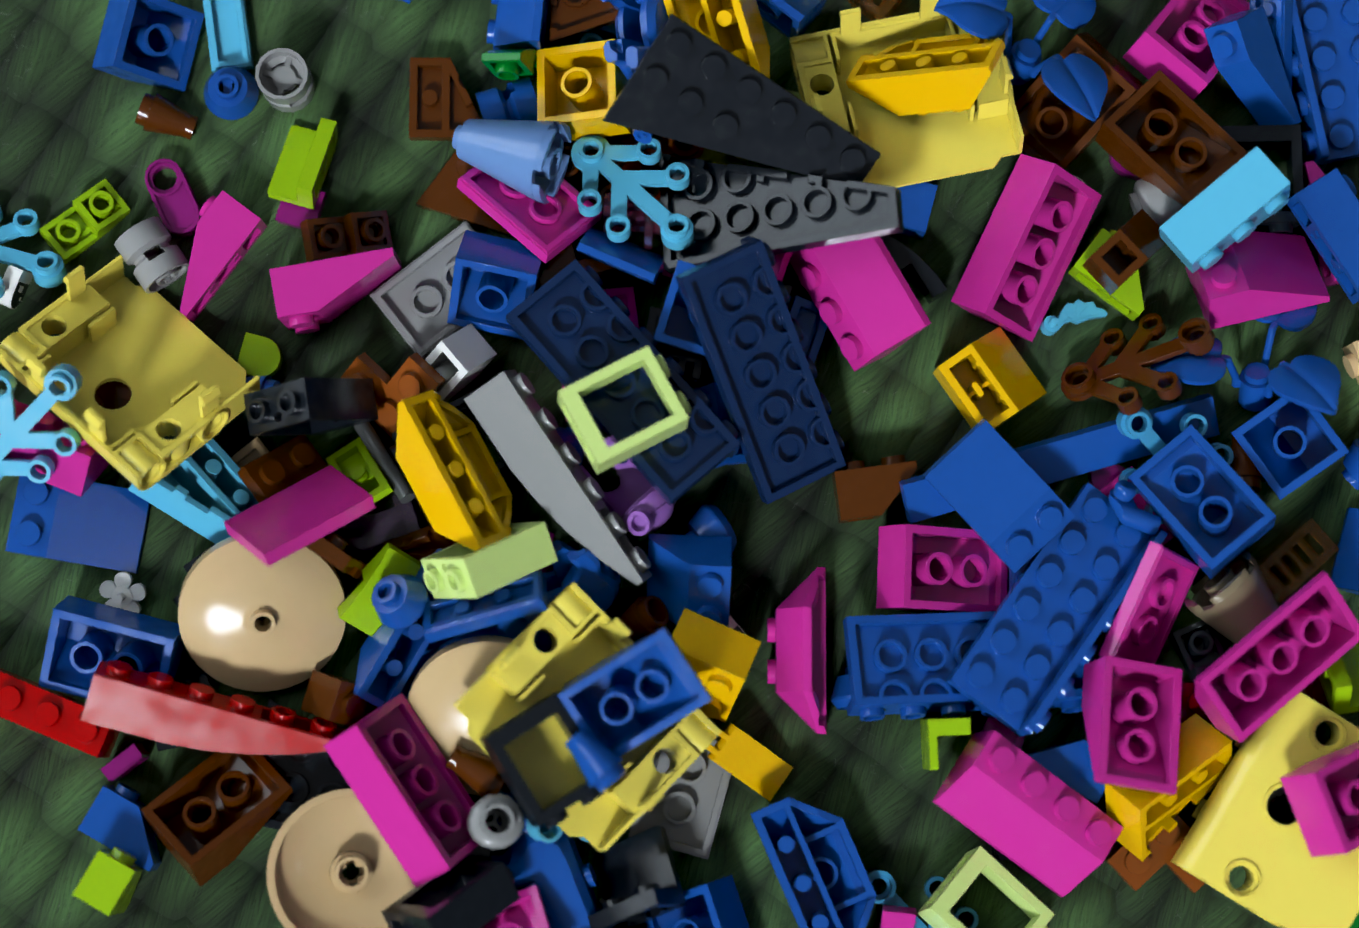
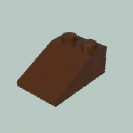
M1088 32L1076 34L1059 55L1065 59L1073 53L1082 54L1095 61L1104 70L1108 79V91L1099 117L1095 122L1080 115L1055 96L1047 88L1041 75L1015 103L1024 133L1022 150L1028 156L1055 163L1064 170L1095 140L1103 122L1144 85Z
M1160 69L1103 122L1095 138V141L1123 168L1142 180L1153 184L1164 194L1183 206L1188 204L1248 154L1240 144Z
M215 752L142 808L141 811L151 831L201 887L238 857L293 790L263 755Z

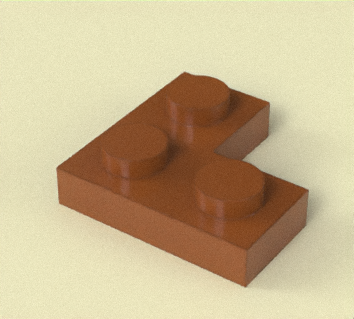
M365 352L357 356L341 376V378L373 379L379 418L374 420V422L391 438L392 433L397 431L398 403L403 399L430 390L437 392L446 381L417 352L407 358L392 378Z
M1178 815L1173 818L1177 821L1178 825L1170 834L1163 829L1149 843L1147 848L1151 851V854L1143 862L1122 845L1105 859L1134 891H1137L1164 864L1193 893H1196L1205 884L1171 862L1190 830V827Z

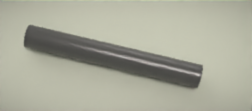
M366 422L353 426L402 504L412 501L415 498L414 491L371 423Z

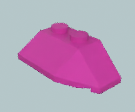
M817 567L775 609V618H767V643H775V659H767V684H775V693L816 734H827L826 567Z

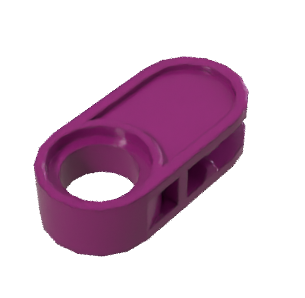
M164 158L155 160L146 169L144 179L159 216L165 227L174 235L179 237L192 236L195 234L197 222L202 216L199 215L201 208L181 167L174 161ZM163 169H171L176 173V183L167 190H160L155 185V176Z

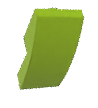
M106 178L74 199L71 208L39 229L40 235L51 249L61 256L64 265L92 246L131 212V209Z
M387 543L362 570L363 581L337 608L339 618L372 637L383 624L372 604V592L375 585L387 575L410 574L416 576L421 568L420 561L392 544Z

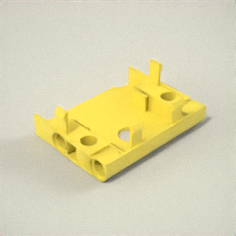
M920 0V12L861 23L860 7L841 10L839 12V28L790 37L791 60L801 100L881 153L863 180L865 183L899 188L994 169L1001 158L1022 154L1024 133L1014 100L1011 79L1014 77L1009 59L1003 53L971 109L961 112L948 111L929 113L923 116H898L848 88L846 80L862 55L873 53L875 56L888 47L915 39L968 33L945 15L934 11L939 0ZM821 90L829 92L826 95L815 94V92Z
M121 255L117 256L87 280H85L84 267L79 265L63 278V282L67 287L65 294L19 327L18 332L10 334L0 343V364L36 397L44 391V378L54 366L62 363L70 364L80 372L82 377L80 390L70 400L57 401L50 410L70 428L76 430L83 440L139 491H145L154 486L215 437L226 424L246 409L244 395L260 390L259 376L256 375L246 383V370L157 291L147 294L141 285L133 284L124 276L123 257ZM52 334H61L59 336H50ZM54 380L55 385L60 390L66 391L63 382ZM111 381L121 382L131 390V399L125 406L119 409L103 408L98 405L94 398L95 392L100 385ZM165 436H176V437H177V438L171 439V440L163 439Z
M575 582L563 589L547 605L548 610L541 611L486 667V671L452 704L467 719V735L486 754V750L479 741L481 737L548 695L556 692L559 693L566 682L601 660L634 643L629 638L632 631L618 617L611 620ZM537 631H544L550 636L552 647L548 653L541 652L535 647L533 639ZM698 708L622 755L623 761L621 764L627 772L610 788L604 791L603 795L591 803L583 806L579 800L567 808L566 811L569 816L558 823L557 826L568 837H584L598 852L607 851L635 820L640 818L645 812L652 810L664 797V793L722 731ZM554 715L504 746V749L541 809L586 781L571 751L565 745L569 739ZM658 750L665 752L669 757L670 764L665 773L657 771L653 764V757Z
M1302 692L1297 694L1243 742L1235 741L1234 747L1238 748L1208 800L1203 798L1191 816L1196 820L1171 862L1278 928H1350L1359 912V847L1347 854L1311 857L1297 820L1291 824L1283 825L1275 822L1267 811V801L1274 790L1283 787L1280 777L1312 760L1358 742L1359 728ZM1321 722L1328 724L1331 729L1330 740L1323 745L1315 737L1316 727ZM1241 866L1246 872V880L1241 887L1234 889L1229 882V875L1233 868Z

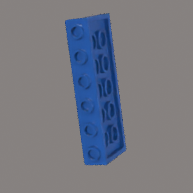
M1292 0V77L1296 89L1293 97L1299 115L1302 116L1305 129L1301 135L1303 151L1306 156L1310 155L1311 161H1314L1317 165L1359 157V0Z
M1089 482L1081 487L1068 506L1076 517L1033 556L946 681L1019 737L1031 734L1033 731L1037 734L1048 723L1052 716L1048 709L1056 698L1061 700L1069 692L1075 682L1071 675L1078 665H1086L1093 657L1098 648L1094 642L1102 631L1107 633L1110 630L1118 613L1117 608L1129 589L1150 541L1161 545L1168 535L1162 529H1159L1156 535L1152 536L1123 525L1108 501L1109 498Z
M995 611L846 616L843 620L851 695V703L847 706V716H860L861 721H878L884 719L885 715L900 714L901 719L914 720L925 717L926 713H941L943 718H957L966 715L967 711H981L982 716L992 717L946 681ZM1094 656L1089 660V662L1094 661ZM1078 665L1071 675L1075 680L1073 686L1061 700L1056 698L1050 708H1061L1062 713L1082 712L1084 666Z

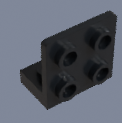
M654 826L612 845L607 851L597 852L596 858L608 901L602 904L603 910L588 916L591 928H633L687 905L664 826Z

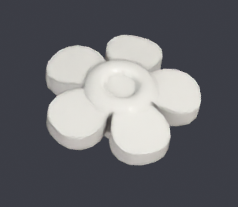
M121 571L115 575L114 581H104L100 585L99 593L104 598H111L105 602V605L140 613L141 605L138 601L146 597V588L142 583H135L131 586L133 582L132 575Z

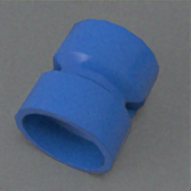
M529 76L509 82L505 91L494 87L475 94L483 119L537 121V97Z

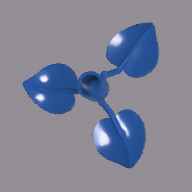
M939 0L934 11L945 15L969 34L982 39H995L1004 34L1006 47L1003 54L1007 56L1014 77L1011 79L1012 85L1023 86L1029 82L1030 78H1036L1039 72H1041L1043 82L1055 96L1092 122L1097 120L1108 91V79L1104 70L1092 59L1077 53L1070 54L1065 59L1059 54H1054L1041 62L1042 54L1041 47L1039 46V43L1056 18L1070 29H1078L1088 24L1095 13L1096 0H1033L1040 10L1050 15L1033 40L1022 39L1015 42L1013 46V15L1005 11L1007 0Z
M1317 305L1255 319L1258 322L1270 324L1261 363L1253 362L1248 364L1241 371L1240 375L1232 358L1229 355H1221L1222 343L1217 338H1215L1213 348L1205 355L1196 356L1185 352L1151 365L1152 370L1161 373H1175L1181 383L1198 386L1217 382L1224 376L1227 367L1232 378L1231 386L1239 388L1238 402L1241 407L1248 411H1262L1270 406L1274 392L1288 401L1315 411L1336 415L1341 376L1338 368L1329 360L1312 355H1301L1294 358L1290 364L1286 361H1281L1271 371L1268 367L1278 326L1292 332L1302 331L1314 321L1317 314Z

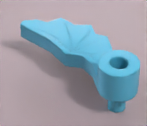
M1077 299L1074 304L1067 303L1059 312L1058 317L1054 315L1047 316L1042 321L1040 330L1044 335L1052 336L1064 324L1070 322L1077 325L1087 320L1105 318L1108 312L1103 308H1097L1093 301L1084 303Z

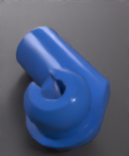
M1118 481L1114 489L1110 490L1108 501L1119 521L1125 526L1155 536L1161 524V517L1139 509L1133 500L1136 496V487L1129 481Z

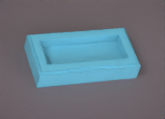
M203 0L212 72L227 66L241 67L246 70L254 69L245 0Z

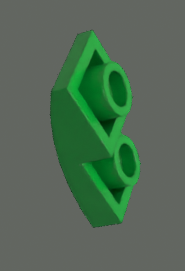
M535 49L489 50L482 53V63L499 79L517 80L529 76L531 80L534 78V75H537V54Z

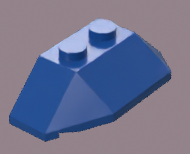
M421 563V568L419 569L416 577L419 578L425 585L423 579L424 569ZM426 587L427 603L438 600L433 598L432 593ZM423 613L416 622L403 629H391L382 624L372 637L368 635L360 648L354 694L378 708L400 693H403L405 698L408 699L411 685L421 667L440 650L442 644L452 637L428 644L423 635Z
M790 797L750 813L799 928H866L877 895L843 818Z

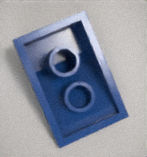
M984 418L923 474L927 481L1014 573L1076 517L1055 492Z
M1192 424L1128 477V480L1136 487L1138 493L1153 512L1161 517V522L1179 545L1210 579L1214 578L1275 525L1276 515Z
M19 476L5 551L138 574L151 504L129 491L128 488L94 482L83 496L80 497L48 483H35L28 476Z
M666 627L601 660L566 682L557 695L579 729L585 728L593 737L619 757L712 700V696Z

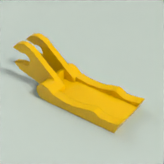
M730 723L727 729L719 735L720 739L715 746L709 745L706 748L710 752L707 757L770 802L793 767L737 726Z

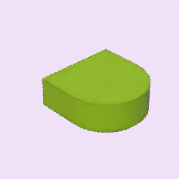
M246 332L237 363L246 370L247 376H273L281 367L282 352L273 340Z

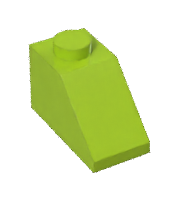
M1102 228L1068 274L1133 322L1144 310L1139 270L1110 295L1082 266L1095 251L1117 232L1115 230L1108 232Z
M114 846L112 851L108 849L98 850L72 895L107 916L124 913L129 906L143 870L134 865L136 857L119 847Z

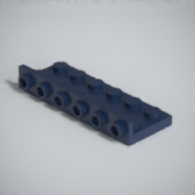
M747 236L741 239L742 245L678 274L675 278L731 423L740 435L738 441L741 443V449L762 502L770 504L845 467L846 463L842 452L845 451V445L840 434L832 428L828 417L831 415L829 402L818 391L814 379L817 378L818 374L813 361L809 356L805 355L800 341H803L804 336L801 327L790 316L786 305L790 301L788 292L784 284L777 280L772 267L775 265L774 254L766 242Z
M576 259L506 315V321L564 387L646 346L650 347L654 356L660 354L655 348L657 342L653 340V335L643 326L638 329L628 318L630 312L626 305L617 296L610 298L601 288L603 282L595 270L588 265L584 268ZM663 357L671 374V377L667 378L674 392L680 390L690 406L691 413L687 415L689 417L687 428L629 458V460L671 506L726 458H732L736 455L741 443L737 440L740 438V435L732 423L725 418L720 421L711 411L712 403L706 394L697 387L693 390L683 379L685 376L684 371L679 364L671 357L667 359ZM643 367L581 397L591 417L615 444L670 416Z

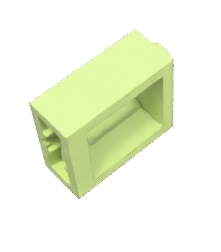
M649 346L558 391L557 403L596 474L639 454L687 428L689 420L687 415L691 413L690 406L680 390L674 392L667 378L671 377V374L663 357L660 354L654 356ZM643 367L670 416L608 447L581 397Z
M545 521L510 523L511 536L476 552L456 543L420 559L424 569L423 579L426 587L432 593L434 599H477L558 561Z
M981 846L965 853L917 912L932 928H966L949 911L976 877L982 873L1031 919L1024 928H1048L1046 925L1055 915Z

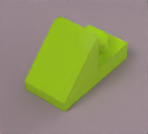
M360 437L325 458L328 465L333 466L371 494L374 503L393 492V489Z

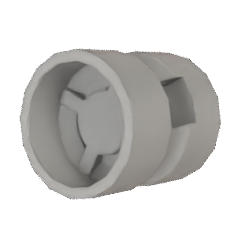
M276 48L265 53L256 65L255 79L257 85L273 108L281 112L293 113L302 110L311 102L315 94V81L305 60L299 53L289 48Z
M158 216L150 217L135 224L120 235L114 244L125 263L136 266L133 274L147 294L169 286L188 271L189 261L177 245L169 244L172 236Z

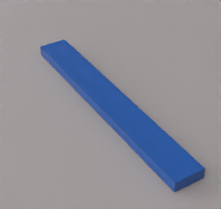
M1208 393L1148 410L1153 419L1152 429L1166 445L1181 433L1179 427L1180 420L1189 412L1200 414L1206 418L1208 429L1203 436L1205 439L1220 435L1214 399ZM1141 416L1135 417L1131 423L1133 430H1139L1143 425ZM1194 418L1189 422L1188 426L1192 424L1197 430L1199 421L1197 418ZM1116 419L1014 448L1046 484L1151 455L1139 439L1128 438L1119 432ZM923 475L899 481L906 518L910 523L955 511Z

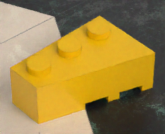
M1195 713L1185 722L1180 723L1177 794L1170 795L1105 784L1106 815L1124 827L1116 841L1143 862L1151 854V851L1147 848L1149 843L1163 829L1170 834L1178 825L1177 821L1173 818L1191 800L1197 805L1219 782L1232 760V741Z

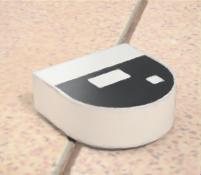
M13 265L8 266L2 279L6 291L3 297L0 298V304L13 310L16 309L23 300L33 274Z

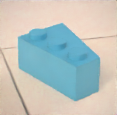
M1256 146L1159 227L1160 238L1191 273H1194L1201 267L1207 270L1224 255L1222 251L1235 242L1243 241L1255 230L1256 226L1277 213L1288 203L1291 182Z
M213 438L151 488L139 491L131 484L128 489L215 544L231 537L227 533L224 521L258 504V501L237 474L240 468Z

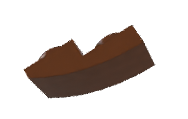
M387 210L354 212L340 217L306 219L300 222L307 262L393 247Z

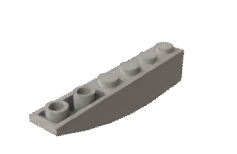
M515 369L503 371L464 399L508 467L533 498L566 532L586 549L590 550L598 559L636 586L653 576L648 569L651 567V563L647 555L640 547H633L625 535L628 529L623 519L615 511H609L602 500L604 492L601 486L593 477L587 478L579 466L581 458L572 444L563 442L555 430L558 428L556 419L547 408L539 406L532 395L535 393V389L522 372L518 374Z

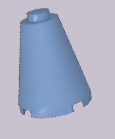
M467 119L463 125L456 127L452 138V147L456 149V155L462 161L532 200L547 204L549 202L546 196L555 197L564 180L570 155L563 154L564 141L571 143L572 135L570 127L566 123L559 121Z

